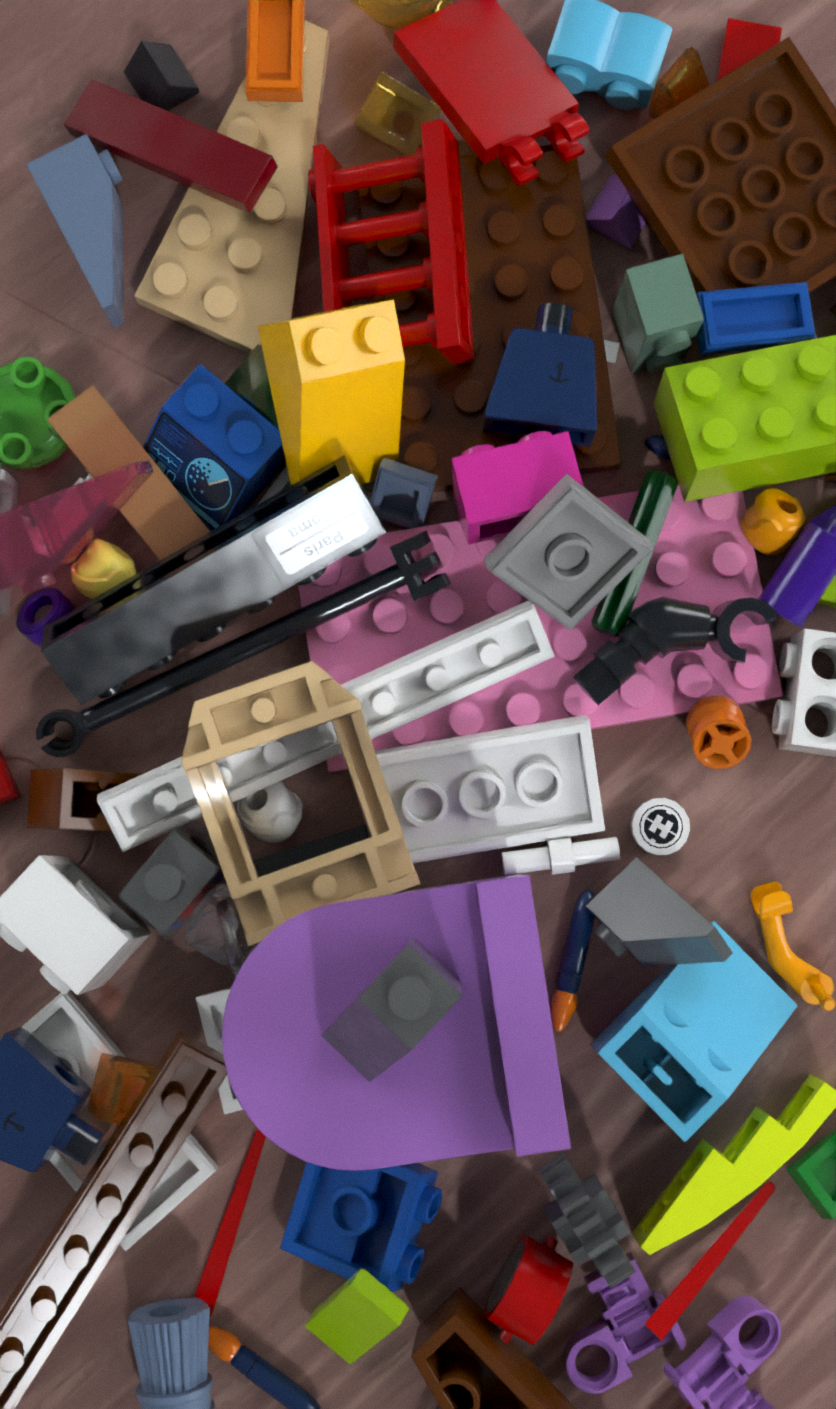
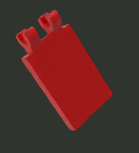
M460 0L394 31L393 49L483 164L498 158L507 169L514 183L521 186L537 178L539 175L538 170L532 164V162L542 158L543 155L539 144L535 141L536 138L544 135L552 144L557 156L565 163L584 154L585 149L578 139L588 135L590 129L584 118L577 113L579 102L496 0Z

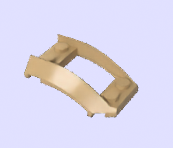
M313 661L194 701L181 762L208 829L228 889L237 909L248 946L259 943L275 928L302 912L337 902L391 895L421 884L404 840V835L366 726L359 699L337 683L332 676ZM331 722L370 838L259 877L217 761Z

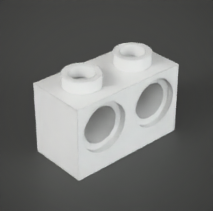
M803 629L791 637L790 643L785 642L781 649L778 671L780 677H786L784 700L778 699L774 707L772 732L779 734L778 749L836 757V633ZM815 651L823 652L832 659L834 673L831 679L821 678L813 670L812 656ZM810 707L819 709L827 718L828 728L823 737L813 735L806 727L805 715Z

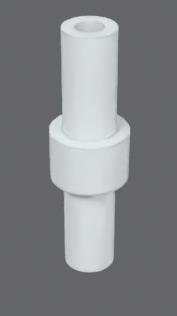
M570 837L547 840L545 847L501 853L504 875L549 869L551 875L575 872V866L620 860L617 837L574 843L571 842Z

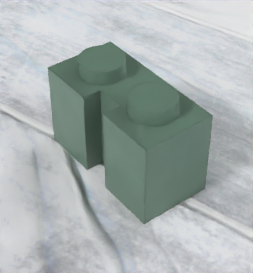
M683 253L629 268L625 271L612 315L631 374L648 369L650 375H657L663 373L666 367L680 365L682 363L681 360L685 358L692 344L690 337L696 336L704 321Z

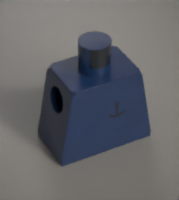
M558 303L541 304L538 307L535 330L512 329L486 406L483 426L484 433L523 438L528 434L539 431H548L552 435L568 431L572 445L591 446L597 429L594 341L588 337L569 335L573 312L570 307Z
M22 1027L5 1033L0 1040V1160L25 1171L36 1172L48 1163L56 1149L85 1166L105 1135L102 1131L77 1117V1114L90 1095L91 1089L88 1084Z

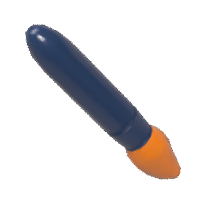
M590 889L582 892L575 903L560 965L561 971L558 975V989L553 993L550 1001L552 1026L557 1032L564 1030L578 1004L576 992L581 982V975L583 974L595 920L594 915L586 907L595 897Z
M209 1326L208 1347L220 1360L231 1362L235 1369L244 1374L247 1379L287 1409H321L313 1396L260 1355H256V1352L244 1345L242 1346L235 1334L217 1326Z

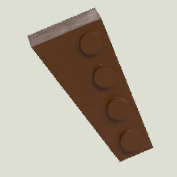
M461 1287L418 1326L411 1357L441 1409H577L512 1340L507 1344L498 1338L501 1329L484 1317V1311Z

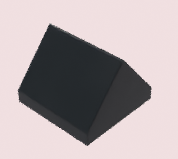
M141 41L124 70L127 80L140 100L166 111L200 93L199 88L170 44Z

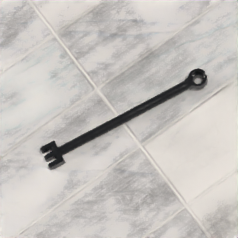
M427 530L390 547L397 563L86 709L78 712L69 709H57L48 713L38 723L36 730L37 740L52 735L55 732V725L58 721L67 722L72 726L73 737L70 740H62L56 736L41 749L55 757H66L78 750L84 743L86 735L402 586H408L414 601L451 584L446 573L437 574L427 581H424L420 573L441 563L437 552L428 554L416 561L411 553L412 550L420 549L431 542Z

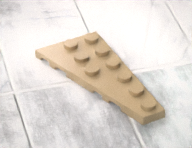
M306 20L303 102L247 101L245 75L217 130L220 134L272 155L278 166L250 214L189 187L134 295L139 305L262 361L265 360L258 326L294 318L298 273L302 261L310 198L308 171L312 169L313 146L317 144L316 133L320 104H322L329 50L328 30Z

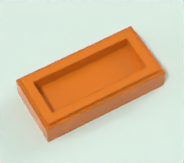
M248 0L245 88L247 101L303 102L305 0Z

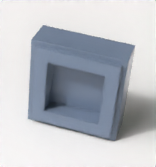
M384 458L379 466L371 496V502L378 512L380 519L407 529L423 527L438 475Z

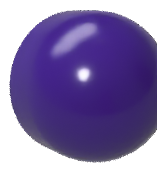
M55 588L44 589L33 594L25 601L19 610L16 625L18 630L29 641L41 646L43 627L71 612L75 607L60 590ZM45 605H52L47 616L35 623V614L38 609Z

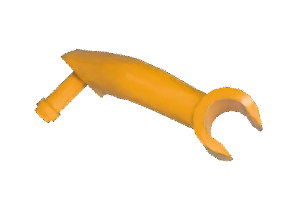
M777 881L756 886L751 891L750 898L754 912L761 923L767 960L771 967L805 1002L812 1005L820 1004L822 1009L826 1011L833 1010L835 1000L831 995L834 991V983L831 977L800 959L791 951L786 941L781 915L793 911L791 896L787 892L782 891V885Z

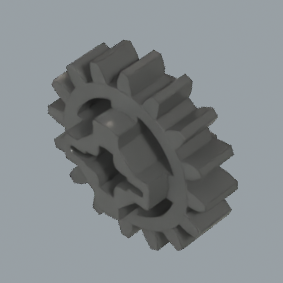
M563 1153L540 1167L541 1175L555 1200L544 1206L543 1209L578 1267L592 1259L611 1288L636 1273L632 1263L618 1242L631 1232L596 1175L593 1174L581 1182Z

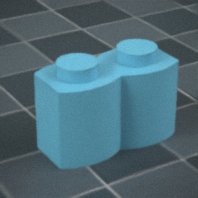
M565 0L547 54L546 63L571 94L595 92L605 98L610 105L622 110L648 108L673 28L647 15L619 12L598 0Z

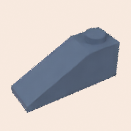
M85 134L26 165L102 309L115 329L124 324L123 204L114 186L122 182L123 179L109 151L106 149L97 154L88 135Z

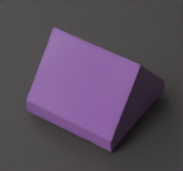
M617 174L609 176L586 215L589 228L629 250L632 249L648 222Z

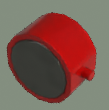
M523 1235L507 1257L490 1292L484 1317L502 1327L498 1338L509 1344L514 1334L527 1343L534 1345L550 1325L567 1290L572 1275L573 1262L554 1251L559 1241L550 1236H547L543 1245L531 1237Z

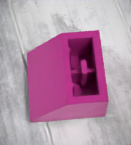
M548 431L534 432L521 438L518 443L497 448L489 444L477 445L465 450L461 456L452 458L453 504L468 545L505 537L566 474L583 486L568 431L554 435Z

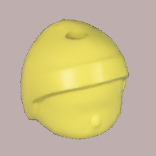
M101 539L92 541L78 561L71 566L72 582L82 595L91 600L134 576L137 572L134 561L125 551Z

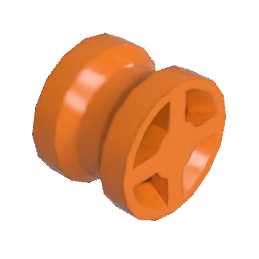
M710 696L699 700L691 707L686 717V728L698 761L704 766L713 769H726L737 765L746 758L751 749L752 739L745 724L741 708L733 699L724 696ZM717 726H724L725 730H719Z

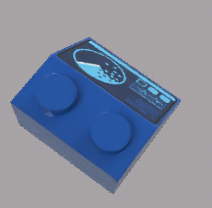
M201 364L161 407L143 445L145 451L210 531L241 515L286 465L279 429Z

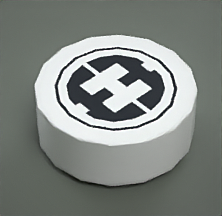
M654 798L641 803L634 811L630 822L631 835L635 843L645 852L654 855H669L678 851L687 841L690 832L689 818L684 808L677 802L667 798Z

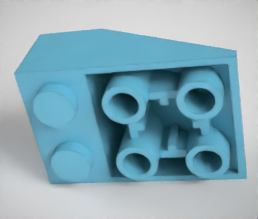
M712 921L711 924L716 927L733 952L725 962L668 965L590 1044L684 1142L730 1097L798 1006L715 921Z

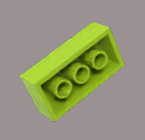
M836 335L686 363L664 369L653 404L684 502L836 472Z

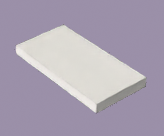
M587 715L375 750L413 863L605 831L590 719Z
M69 991L67 994L61 992L24 1024L22 1028L31 1033L88 1084L91 1089L90 1095L77 1114V1117L105 1133L101 1143L85 1166L58 1149L50 1158L51 1163L77 1192L147 1081L72 992ZM191 1133L120 1242L121 1247L125 1251L133 1246L218 1169L219 1166Z

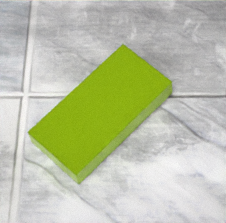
M361 1268L313 1311L304 1327L351 1365L399 1327L410 1308L368 1271Z

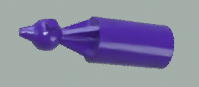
M836 505L806 523L758 598L773 607L776 613L799 627L803 626L836 575Z

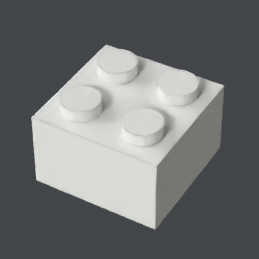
M39 855L0 896V936L20 952L28 948L44 964L39 969L43 977L57 990L65 994L72 990L76 995H80L104 986L151 935L68 856Z

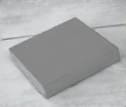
M566 474L484 558V562L488 571L571 631L654 548L647 537Z

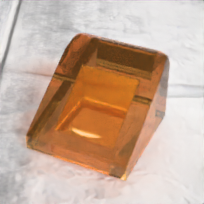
M692 46L689 49L686 48L656 84L648 109L649 116L653 119H656L709 86L699 53Z
M102 1053L88 1103V1112L101 1122L120 1124L157 1065L114 1054Z

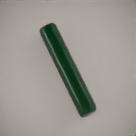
M650 470L646 473L628 521L630 525L649 539L653 548L656 546L677 489L675 477L657 470ZM654 549L597 604L591 620L595 630L609 636L619 637L617 633L627 624V616L632 611Z

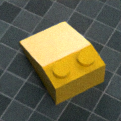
M394 300L361 304L259 325L258 331L290 484L297 483L342 456L346 457L361 485L376 481L379 466L383 459L387 458L396 461L399 456L405 357Z

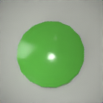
M30 356L20 357L13 363L0 367V464L14 470L37 469L57 460L68 449V446L52 428L47 419L76 398L68 381L54 369L43 366L39 360Z

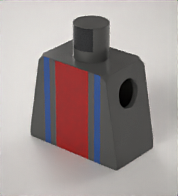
M198 821L175 828L118 895L122 903L168 943L171 942L224 878L208 830Z

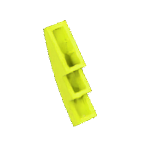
M810 1074L776 1120L756 1106L722 1153L702 1138L632 1232L640 1248L651 1255L707 1225L755 1191L806 1144L836 1108V1090L825 1081Z

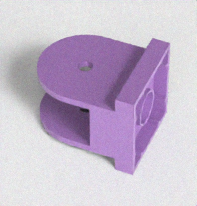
M508 875L319 906L302 912L275 928L260 941L241 966L232 984L223 1017L222 1045L226 1071L232 1089L249 1119L268 1139L287 1153L321 1167L359 1171L515 1149L517 1157L571 1149L530 875ZM413 937L461 982L462 997L409 1053L369 1082L321 1035Z

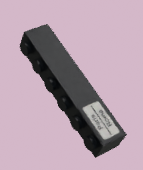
M342 456L44 626L41 652L81 705L96 696L99 698L109 697L119 691L126 684L128 678L146 668L148 670L161 668L174 658L178 650L195 640L205 642L214 638L223 631L227 622L245 612L254 614L267 608L275 600L276 595L296 583L297 585H306L315 581L326 571L327 566L346 555L354 557L368 551L375 545L377 538L386 533L378 512L345 456Z

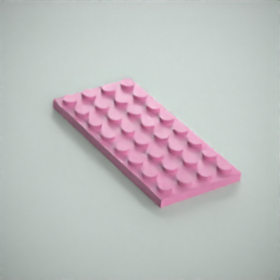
M677 484V489L632 611L647 601L660 597L706 605L709 607L710 613L726 601L751 597L759 598L763 591L755 550L742 534L740 520L744 518L747 511L743 491L684 502L679 484ZM639 491L598 497V499L628 522ZM453 521L387 532L379 536L375 545L368 551L354 557L346 555L328 565L326 571L318 579L306 585H298L301 607H305L397 564L390 547L427 530L431 542L420 549L412 550L413 558L416 561L428 554L437 552L441 563L420 573L424 581L437 574L446 573L451 584L414 601L408 586L405 585L306 631L310 661H313L332 676L337 683L342 685L528 601L527 598L488 571L485 565L484 558L504 537L468 545L460 522ZM534 604L554 657L380 735L371 741L374 750H381L582 715L588 716L591 730L688 714L694 704L710 696H724L733 699L738 705L778 699L783 694L769 623L755 625L750 618L741 613L732 621L730 637L734 644L746 649L745 663H733L723 660L713 652L709 643H707L703 650L674 651L664 658H660L657 655L646 665L640 661L634 665L637 673L602 703L597 705L582 690L573 676L595 659L593 653L608 640L615 644L620 638L603 634L594 629L591 620L597 605L570 631ZM342 753L326 760L329 774L347 771Z

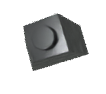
M412 937L321 1036L370 1082L409 1053L462 997L461 982Z

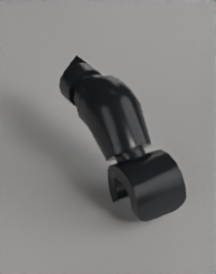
M667 597L647 601L627 616L629 623L617 633L620 640L615 644L610 640L603 644L593 653L595 659L573 676V678L582 690L599 705L637 673L634 665L639 661L646 665L657 655L660 658H664L674 651L703 650L707 643H709L713 652L723 660L733 663H745L746 649L738 647L730 637L732 621L741 613L750 618L755 625H764L777 621V614L775 609L768 603L753 597L726 601L717 606L712 613H710V609L706 605Z

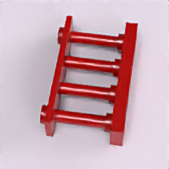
M444 119L421 123L422 146L416 147L415 154L342 168V165L324 144L313 146L314 168L308 171V185L312 199L317 205L323 311L327 312L351 307L352 300L427 287L430 293L433 292L435 312L429 313L427 320L398 324L402 347L431 343L433 348H437L453 365L475 361L459 143ZM414 178H420L421 182H425L426 201L420 202L419 209L346 223L344 192ZM421 232L424 233L425 237H429L430 257H425L423 264L350 277L348 246Z

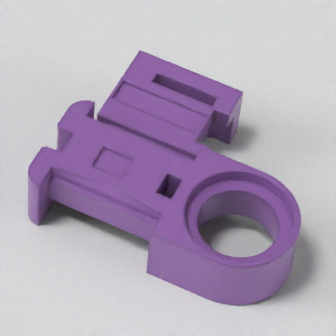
M631 1252L626 1255L636 1273L613 1288L608 1285L598 1269L584 1276L590 1293L593 1294L599 1291L607 1308L601 1311L604 1318L573 1334L564 1349V1362L569 1378L578 1389L586 1393H602L633 1377L628 1365L629 1363L676 1339L681 1350L686 1345V1339L677 1322L662 1341L644 1324L665 1298L658 1291L651 1292ZM653 1295L655 1301L650 1303L648 1297ZM610 1319L612 1324L608 1325L606 1320ZM587 1345L601 1346L609 1354V1362L606 1369L597 1376H586L579 1372L575 1366L578 1352Z
M750 1296L735 1298L707 1323L712 1334L687 1360L675 1369L668 1362L664 1366V1374L678 1389L680 1396L692 1409H775L755 1388L750 1392L744 1383L749 1379L746 1373L750 1375L776 1349L781 1337L780 1321L772 1311L757 1299ZM759 1315L760 1326L755 1336L746 1342H739V1331L742 1324L748 1318Z

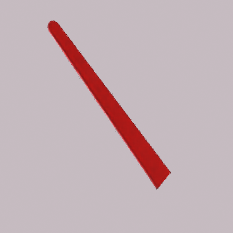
M259 1129L256 1130L194 1295V1297H198L199 1300L203 1299L210 1307V1317L213 1314L266 1136Z
M766 1182L644 1323L661 1341L773 1194L775 1185L772 1182Z

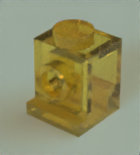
M381 71L354 125L359 132L366 136L368 135L401 156L415 154L416 147L422 146L421 123L437 120L441 114V108L436 103ZM408 114L414 119V127L409 133L400 134L395 131L393 124L398 115Z

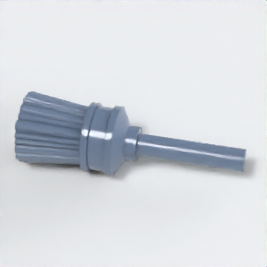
M198 1297L188 1299L166 1298L162 1301L137 1307L131 1311L130 1315H128V1325L141 1382L136 1387V1399L140 1402V1409H215V1403L211 1399L213 1379L212 1375L207 1372L210 1307L203 1299L199 1300Z

